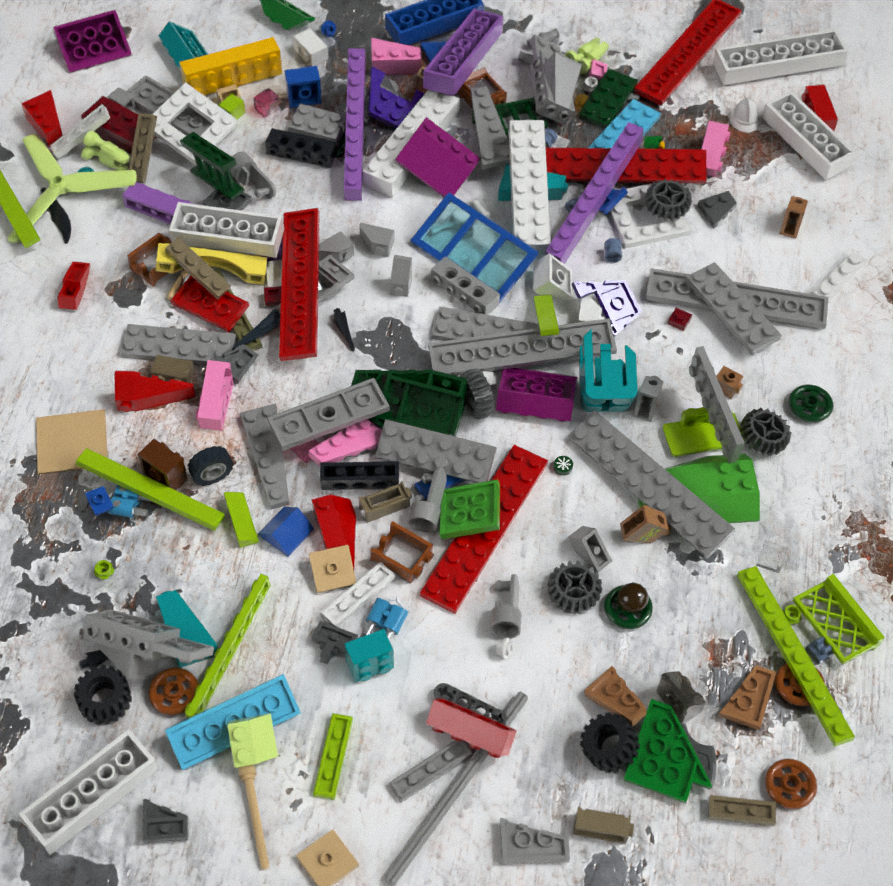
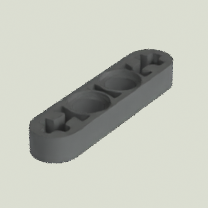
M441 683L435 687V699L444 698L455 704L458 700L465 699L467 704L464 708L471 711L483 708L486 711L483 716L492 720H499L501 718V724L508 726L507 715L503 711L449 684ZM445 691H447L448 696L443 695L442 697H440V692L445 693Z

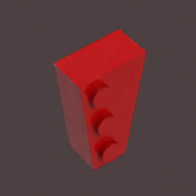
M51 90L21 103L25 118L48 147H51L55 141L63 136Z

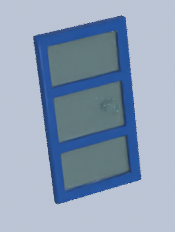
M447 193L410 240L439 262L444 257H447L500 294L499 303H501L539 254L538 251L451 193Z

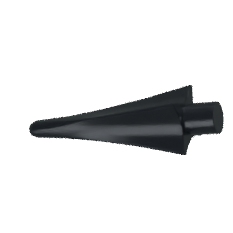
M336 308L333 310V316L335 317L333 321L343 334L350 349L355 351L345 311L341 312L340 308Z
M101 650L84 653L85 659L78 662L81 670L90 667L92 671V667H98L109 658Z

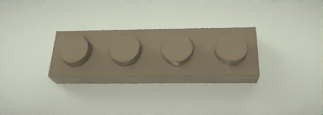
M139 113L129 165V170L136 171V182L146 183L157 116L153 114Z
M179 237L165 248V252L217 300L231 288V285Z

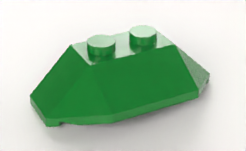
M260 0L264 15L268 16L270 21L281 24V27L286 30L300 28L315 20V17L286 0Z

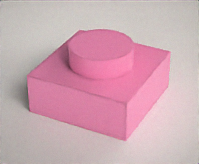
M592 60L590 62L589 77H594L601 81L607 71L608 64Z

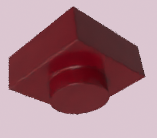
M281 286L264 288L265 306H274L281 303Z
M676 307L668 320V325L684 331L692 318V314Z

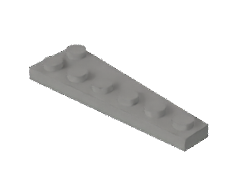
M487 86L471 89L482 169L510 164L509 141Z
M276 403L240 413V418L271 510L290 505L283 451L267 417L278 414Z

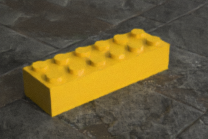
M274 37L179 62L183 84H189L202 95L215 93L217 89L231 85L241 86L282 74L280 48Z

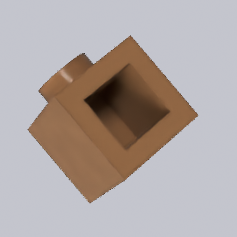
M723 366L716 377L724 396L732 399L735 393L739 394L743 388V375Z

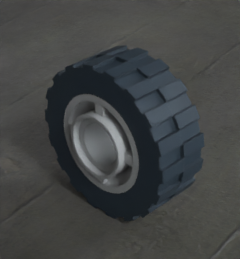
M212 446L195 454L189 460L187 466L193 481L197 485L206 486L223 480L230 474L234 464L226 448Z

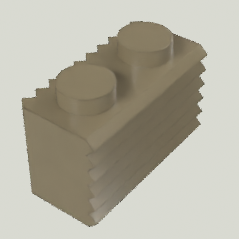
M156 355L150 373L151 376H158V379L163 381L174 379L190 383L195 369L193 361Z

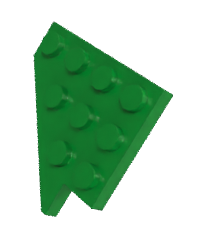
M651 699L638 736L640 749L636 751L639 754L637 758L633 757L634 763L628 765L623 781L686 804L692 784L709 790L712 784L672 706Z

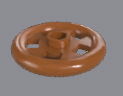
M785 663L778 669L775 676L777 691L791 704L810 706L801 689L802 687L797 684L795 675H792L789 666ZM816 668V670L818 671L819 675L821 676L823 682L825 683V680H824L823 675H822L821 672ZM789 679L790 686H784L783 680ZM792 692L802 694L801 698L792 695Z
M176 667L168 668L158 673L152 679L148 689V698L151 705L158 712L165 715H178L184 713L188 703L192 702L195 697V690L199 684L195 676L188 670ZM176 676L177 681L168 682L167 678ZM188 681L190 687L184 689L181 683ZM158 686L164 687L163 694H157ZM172 690L178 691L176 694H170ZM185 695L188 699L182 704L178 702ZM164 699L172 702L170 706H166L162 703Z
M781 759L773 763L767 770L765 787L772 800L780 806L788 809H800L810 804L815 798L817 780L812 770L801 761ZM790 767L791 773L783 774L782 768ZM801 772L805 775L807 779L804 782H802L800 777L798 776V774ZM774 778L780 779V787L774 786ZM787 782H792L794 787H789ZM801 788L807 791L803 798L797 794ZM785 792L792 795L791 800L782 797V793Z

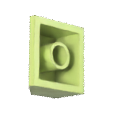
M271 713L228 721L227 726L235 768L257 764L278 757Z

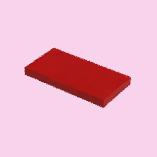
M191 275L170 301L172 305L228 333L250 306L247 301L229 292H226L217 300Z

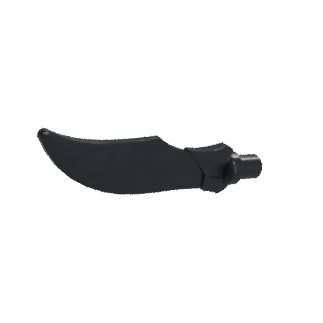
M43 187L40 192L43 193L47 188ZM56 198L50 205L49 210L51 211L52 221L63 235L64 243L68 244L71 236L70 218Z

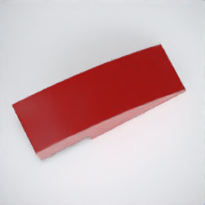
M74 261L71 263L62 279L63 287L57 296L59 308L77 310L86 287L90 263Z

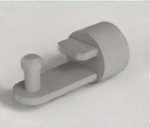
M237 152L232 156L236 160V165L230 168V172L238 182L247 185L250 178L258 187L254 192L257 198H262L263 195H266L268 198L276 196L274 184L257 167L256 163L246 152Z
M437 468L434 474L424 473L422 476L424 484L432 482L426 501L422 495H416L407 521L409 526L418 531L433 532L437 528L441 512L440 505L447 481L446 472L443 468Z
M512 574L511 581L497 580L495 582V589L497 591L510 589L509 605H502L501 601L497 600L495 601V607L491 611L490 632L493 636L500 639H512L521 632L522 614L518 609L519 580L517 574Z

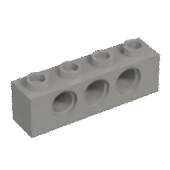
M444 257L431 269V280L435 285L442 287L448 294L455 296L461 303L468 305L476 313L489 315L499 306L500 294L447 257Z

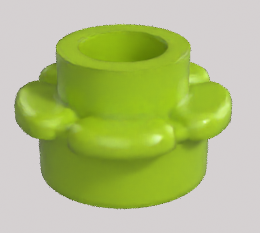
M101 560L96 563L94 570L96 577L105 580L113 575L114 568L112 563L107 560Z
M789 605L783 610L790 624L801 621V610L796 605Z

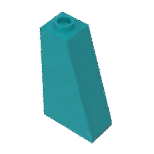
M507 164L499 186L498 201H511L510 165ZM547 172L548 200H562L563 193H567L568 183H565V175Z
M177 590L165 591L161 595L156 596L165 625L179 628V637L213 646V655L204 657V660L214 657L218 649L216 642ZM176 658L179 668L203 661L192 660L191 663L179 662V658Z

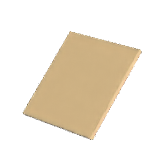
M105 409L36 417L38 475L83 469L76 465V460L86 448L108 458Z

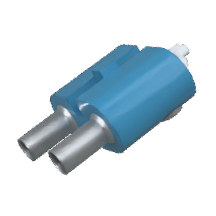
M119 485L115 491L108 495L109 498L112 497L111 502L114 507L108 511L109 514L133 518L134 515L147 517L148 510L136 508V506H139L141 500H150Z
M399 597L377 598L366 618L368 625L363 633L364 636L371 634L375 626L387 631L386 634L389 641L393 634L398 635L409 613L404 609V605L399 602ZM396 599L398 605H392L388 601H394Z

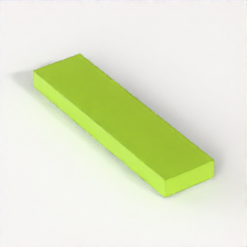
M551 294L533 296L540 335H558L559 327Z
M332 713L313 792L314 797L331 800L336 798L353 723L352 716Z

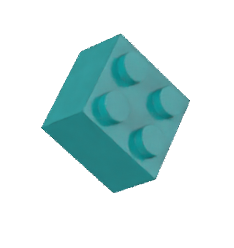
M384 629L345 643L346 663L355 683L367 681L377 674H386L394 668V650Z

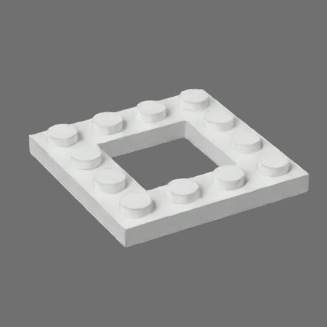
M185 83L153 113V115L157 116L154 135L196 165L193 153L181 146L180 140L186 136L170 125V123L189 106L212 123L201 137L217 146L238 125L239 121Z
M652 184L627 188L628 194L609 211L625 249L691 234V228L685 216H681L679 220L674 218L671 221L670 218H667L666 222L636 228L627 206L645 203V194L648 187Z

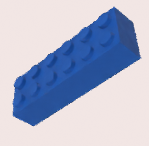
M424 0L386 13L385 29L395 43L411 45L458 28L473 9L484 11V3L482 0Z

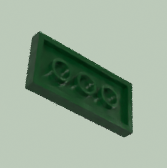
M608 68L579 112V118L606 129L619 114L638 84V80Z

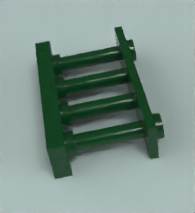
M535 97L494 105L508 141L509 128L506 127L503 118L512 116L513 120H520L518 115L527 113L530 120H537L534 113L536 110ZM472 110V123L476 124L474 111ZM544 120V129L548 128L547 121Z
M195 132L180 140L181 146L193 153L196 166L190 169L192 174L231 200L245 191L243 187L232 179L230 168L236 165L235 158Z

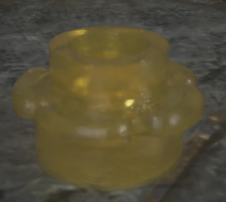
M584 92L582 94L578 93L574 101L576 107L583 108L588 97Z

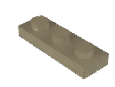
M710 795L708 798V819L775 826L776 802Z

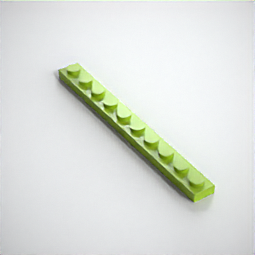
M757 566L738 571V579L791 672L795 675V679L802 687L803 693L834 747L853 741L855 738L853 731Z

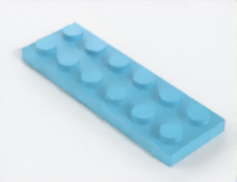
M633 99L588 148H612L628 122L644 128V136L660 119L661 113Z
M281 674L164 730L179 765L184 770L231 747L227 726L228 721L271 713L272 724L276 726L301 714L285 675Z

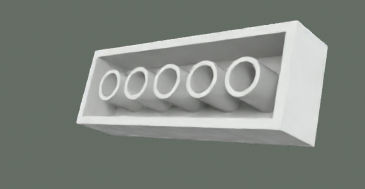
M792 91L765 103L762 119L825 180L852 167L856 152Z
M181 202L177 203L169 228L172 242L179 237L187 246L275 258L277 257L284 232L282 216Z
M128 729L20 812L19 816L47 853L51 855L159 770L151 754Z

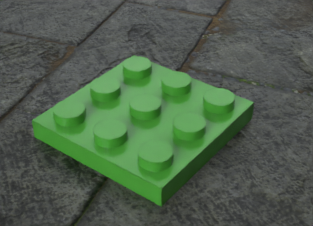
M498 479L444 489L441 501L439 534L442 540L500 529V483Z

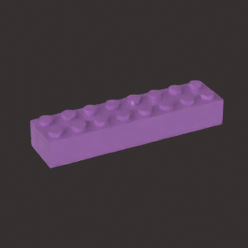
M473 9L425 68L423 88L454 96L502 34L503 16Z

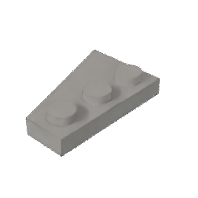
M500 817L502 864L570 861L568 837L545 830H536L525 824L512 823Z

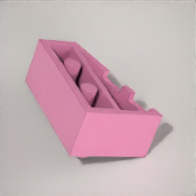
M371 38L372 67L386 73L385 75L417 74L421 69L420 48Z
M713 121L708 123L702 149H707V176L716 177L717 171L721 172L723 162L720 159L721 156H725L727 147L724 144L725 141H729L731 133L728 132L729 125Z
M207 361L203 389L200 395V406L196 410V420H198L200 428L221 431L223 429L234 386L229 362Z

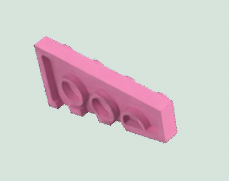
M369 419L346 427L310 449L308 456L320 466V463L338 462L343 460V457L359 455V452L367 449L369 451L374 450L379 444L382 431Z

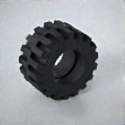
M101 665L99 669H97V666L92 667L93 670L90 672L88 670L85 671V676L78 678L79 684H75L74 689L76 692H74L77 706L82 716L86 717L91 723L95 721L97 725H101V722H104L107 725L110 724L109 721L111 720L116 722L119 716L123 717L126 714L124 710H129V702H132L131 690L127 679L119 669L116 671L115 667L110 666L109 669H107L106 665ZM109 688L114 690L113 695L105 701L96 702L92 700L95 693L101 689Z
M610 712L605 713V716L602 714L597 715L595 720L593 718L589 720L591 723L584 726L585 733L581 732L580 736L583 739L580 741V746L583 748L582 752L598 770H604L605 773H610L611 770L614 773H619V769L624 771L627 769L626 765H632L634 763L633 757L637 758L639 754L636 750L640 749V744L638 743L639 737L627 720L616 713L612 716ZM619 735L618 742L612 749L601 751L602 744L608 737Z

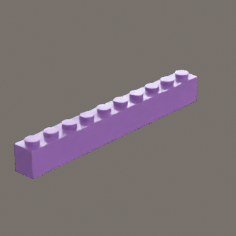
M348 48L344 198L349 201H362L366 60L365 49Z
M630 122L627 123L545 251L546 255L550 253L563 264L566 263L642 143L644 128Z
M137 182L135 185L129 186L122 195L125 207L169 224L172 222L178 202L193 204ZM283 237L281 239L277 257H267V261H277L282 259Z

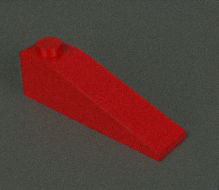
M115 371L114 373L115 403L118 411H141L196 397L193 383L174 379L163 381L155 375H152L151 378L140 376L141 372Z
M332 494L312 499L313 513L325 549L348 545L354 568L356 514L351 500Z

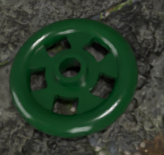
M811 384L796 387L790 393L788 400L790 410L796 417L812 423L827 419L831 415L834 406L833 400L826 390ZM803 392H810V394L804 396ZM820 395L824 401L820 402L818 396ZM796 400H801V405H797ZM820 407L824 409L822 413L817 411ZM806 410L808 412H812V414L809 415L804 413L803 411Z
M624 585L615 587L607 594L604 601V611L607 618L614 625L623 629H637L645 625L653 612L650 597L649 603L640 612L642 616L636 619L634 615L637 612H626L619 604L618 609L612 608V603L618 602L617 595ZM622 614L628 617L627 621L620 619L619 615Z

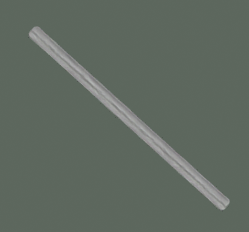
M518 692L504 711L507 715L508 727L528 700V696L523 692ZM484 749L475 751L386 874L385 881L392 886L396 885L487 758L488 751Z

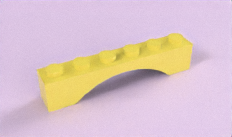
M159 243L156 271L176 273L184 269L165 252V248L169 243ZM190 247L209 266L227 270L240 277L246 283L264 285L267 257Z

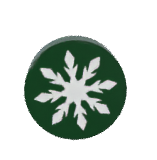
M559 456L555 459L554 471L557 474L565 476L572 472L573 461L571 458Z

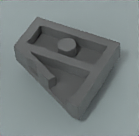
M729 191L698 201V207L713 228H716L720 220H724L737 204Z
M243 344L236 347L235 350H229L223 353L222 356L210 360L229 362L233 381L238 384L259 354Z
M143 799V843L189 840L188 815L174 812L166 806L162 805L161 807L151 803L148 799Z

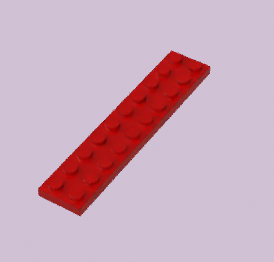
M712 0L635 86L634 93L662 106L740 17L742 10L721 0Z
M545 147L547 172L565 175L566 182H590L611 148ZM637 149L617 182L656 183L658 180L663 181L666 179L670 181L672 179L674 182L679 180V183L706 184L707 149Z
M318 208L284 213L279 358L281 362L317 357L320 221Z
M515 444L513 445L492 480L498 479L500 483V529L455 537L421 590L420 597L454 614L457 613L548 465L547 459Z

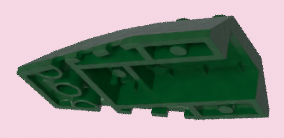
M355 370L351 386L374 378L390 406V411L369 418L370 421L383 427L386 419L456 437L467 399L466 378L435 370Z

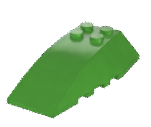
M740 454L737 462L729 464L727 457L714 455L664 468L728 523L757 522L760 520L759 487L753 461L746 454ZM638 499L639 508H640L641 506H643V505H645V504H643V503Z

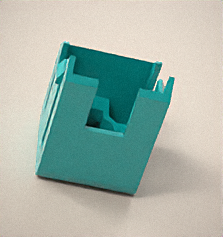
M591 328L584 335L582 345L578 351L581 408L586 412H593L594 410L597 412L627 411L638 392L636 353L625 345V363L621 359L611 360V344H600V357L594 358V383Z

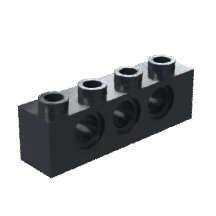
M271 128L265 141L266 154L331 168L336 154V142L274 128Z
M399 461L320 463L321 490L387 489L399 484Z

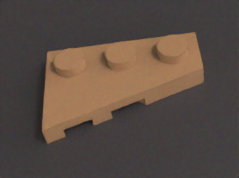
M756 665L736 693L730 698L729 702L719 712L718 716L760 730L776 672Z
M613 666L584 690L585 697L612 714L616 713L620 717H624L632 727L647 714L646 707L635 693L630 691L626 686V682L622 677L618 676Z

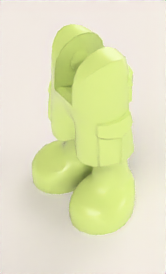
M596 37L590 42L583 44L577 50L578 54L573 50H569L564 56L581 63L582 67L579 74H585L590 70V62L592 60L599 61L608 50L609 44L605 41L600 44V38Z
M89 131L85 135L83 144L86 147L81 153L83 159L89 160L93 156H98L99 161L108 167H113L117 170H128L130 156L127 152L119 149L110 141L105 142L94 131Z

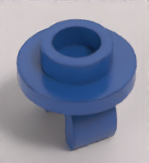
M327 20L319 26L321 33L326 37H331L336 32V25L333 21Z

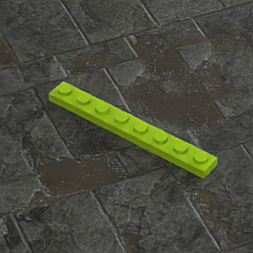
M260 574L258 579L254 580L249 596H246L243 600L240 613H237L234 617L231 630L227 631L224 636L223 645L217 649L212 665L206 669L202 684L197 686L194 699L186 706L185 715L187 719L205 711L271 586L267 575Z

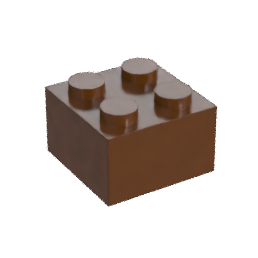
M153 439L138 453L144 476L176 491L188 480L184 458L178 452L174 453L164 442H158L156 439Z

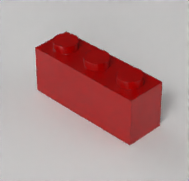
M825 84L806 86L804 93H802V102L835 131L838 118Z

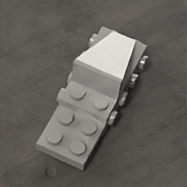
M533 35L530 40L534 61L530 65L537 113L564 124L575 113L573 93L582 65L561 55L560 47L557 44Z
M115 610L86 614L83 639L94 642L128 679L156 673L158 658L175 657L179 658V662L191 663L192 660H204V657L213 655V646L179 637L180 629Z

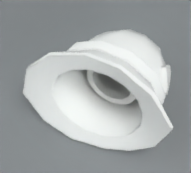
M746 97L736 105L730 114L732 126L739 132L751 133L757 130L760 125L757 105L753 100Z

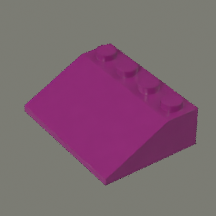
M116 9L53 27L58 47L70 73L132 55Z
M426 117L398 154L395 161L441 196L445 197L447 193L456 194L481 158Z
M521 368L503 369L498 389L496 410L502 413H517L521 416H537L541 419L551 418L561 422L571 421L577 377Z

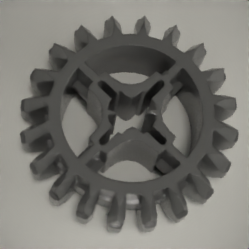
M664 179L663 181L658 180L656 183L653 182L645 194V206H647L648 211H652V216L657 215L658 219L663 217L664 220L670 218L671 221L674 218L679 220L681 216L684 217L688 213L692 204V195L689 192V188L685 187V184H679V180L674 182L672 179L670 181Z
M479 369L466 370L460 377L467 379V399L465 404L467 410L470 411V414L475 419L487 418L495 410L492 389L487 378L484 377V373Z
M761 407L758 410L753 409L745 415L739 430L744 439V444H749V449H755V454L761 452L762 456L766 455V453L769 456L777 455L785 450L790 442L792 432L789 431L790 426L786 425L787 420L781 419L782 415L778 416L775 414V411L770 412L768 408L763 410Z
M569 561L567 566L562 563L560 568L556 567L554 572L550 574V580L547 584L548 595H551V602L556 601V607L562 605L563 612L570 609L571 614L574 613V610H577L580 614L582 609L588 612L590 606L594 607L596 601L600 600V594L602 593V581L598 579L599 574L593 573V567L588 569L586 563L583 566L579 565V561L575 564ZM560 582L563 583V587H565L564 593L559 587ZM585 582H587L590 586V592L586 590V587L584 586Z

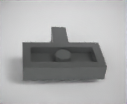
M319 621L311 637L313 642L320 644V649L322 650L320 662L325 664L329 663L333 654L336 656L339 652L345 654V643L358 639L357 634L323 621Z

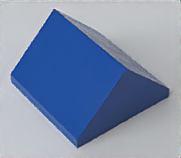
M283 507L258 533V536L289 557L314 531V527L298 507Z

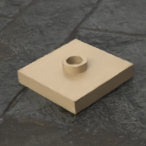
M348 545L309 553L317 593L350 587L356 583Z
M333 829L296 855L317 886H333L359 867V863Z

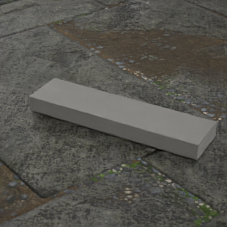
M454 740L389 782V787L402 803L471 758L473 753L464 741Z

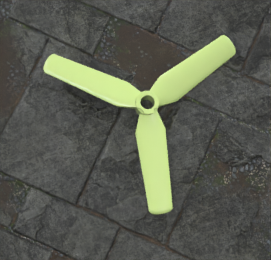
M28 135L22 139L41 176L50 185L26 213L32 225L36 223L60 194L133 186L136 183L137 175L135 170L78 172L63 175L62 168L38 135ZM15 230L7 238L8 241L14 243L20 241Z

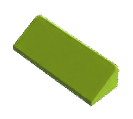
M224 492L225 502L239 547L259 543L244 492Z

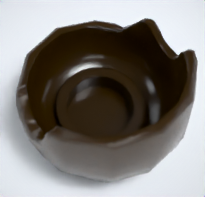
M635 582L622 586L617 595L619 606L629 613L642 612L649 603L647 590L641 584Z

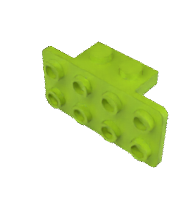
M704 407L683 410L680 421L663 425V432L673 457L722 449L720 441L716 439L715 428L709 422L708 411ZM732 413L735 422L738 426V429L740 430V426L736 418V415Z

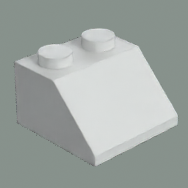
M550 253L533 262V290L537 294H551L552 299L571 300L573 298V287L571 285L573 283L572 269Z

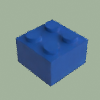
M317 66L284 70L289 108L299 107L300 104L307 106L322 104L321 80Z

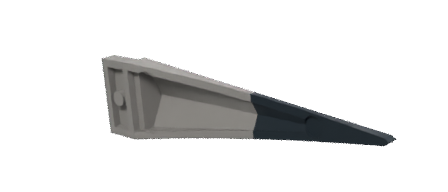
M331 255L319 262L318 303L341 291V287L354 279V273ZM281 303L236 343L232 350H235L240 345H247L280 326Z

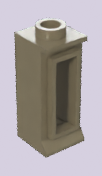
M401 481L400 484L365 497H359V508L365 511V520L368 523L410 507L412 494L409 487L405 488Z
M578 806L574 835L626 844L628 837L633 836L634 824L630 823L631 815L625 818V815L590 809H585L584 811Z

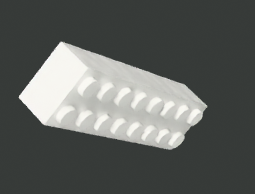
M837 29L716 48L713 65L723 85L843 66L848 49Z
M428 90L362 171L363 185L393 198L412 174L395 161L398 154L426 117L445 131L459 114L460 99L452 95Z
M510 120L508 137L513 235L538 251L539 254H545L550 245L544 120ZM513 245L514 254H527Z

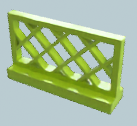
M834 574L828 576L824 582L795 596L792 600L800 608L802 614L820 637H824V642L827 646L830 645L832 647L831 651L842 665L871 649L878 648L885 638ZM824 589L828 594V599L818 597V591ZM804 598L813 600L812 607L804 606L801 600ZM816 601L827 604V610L816 609ZM830 606L839 607L841 615L831 613ZM814 614L826 616L825 624L817 622ZM829 617L840 620L839 627L828 625ZM843 621L850 622L854 626L853 631L842 628ZM827 630L838 632L837 640L830 638L827 635ZM842 633L853 636L852 643L841 641ZM856 637L863 638L868 645H856ZM840 646L851 648L850 655L844 657L840 651Z

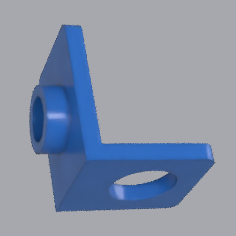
M104 486L85 493L87 502L95 515L114 508Z

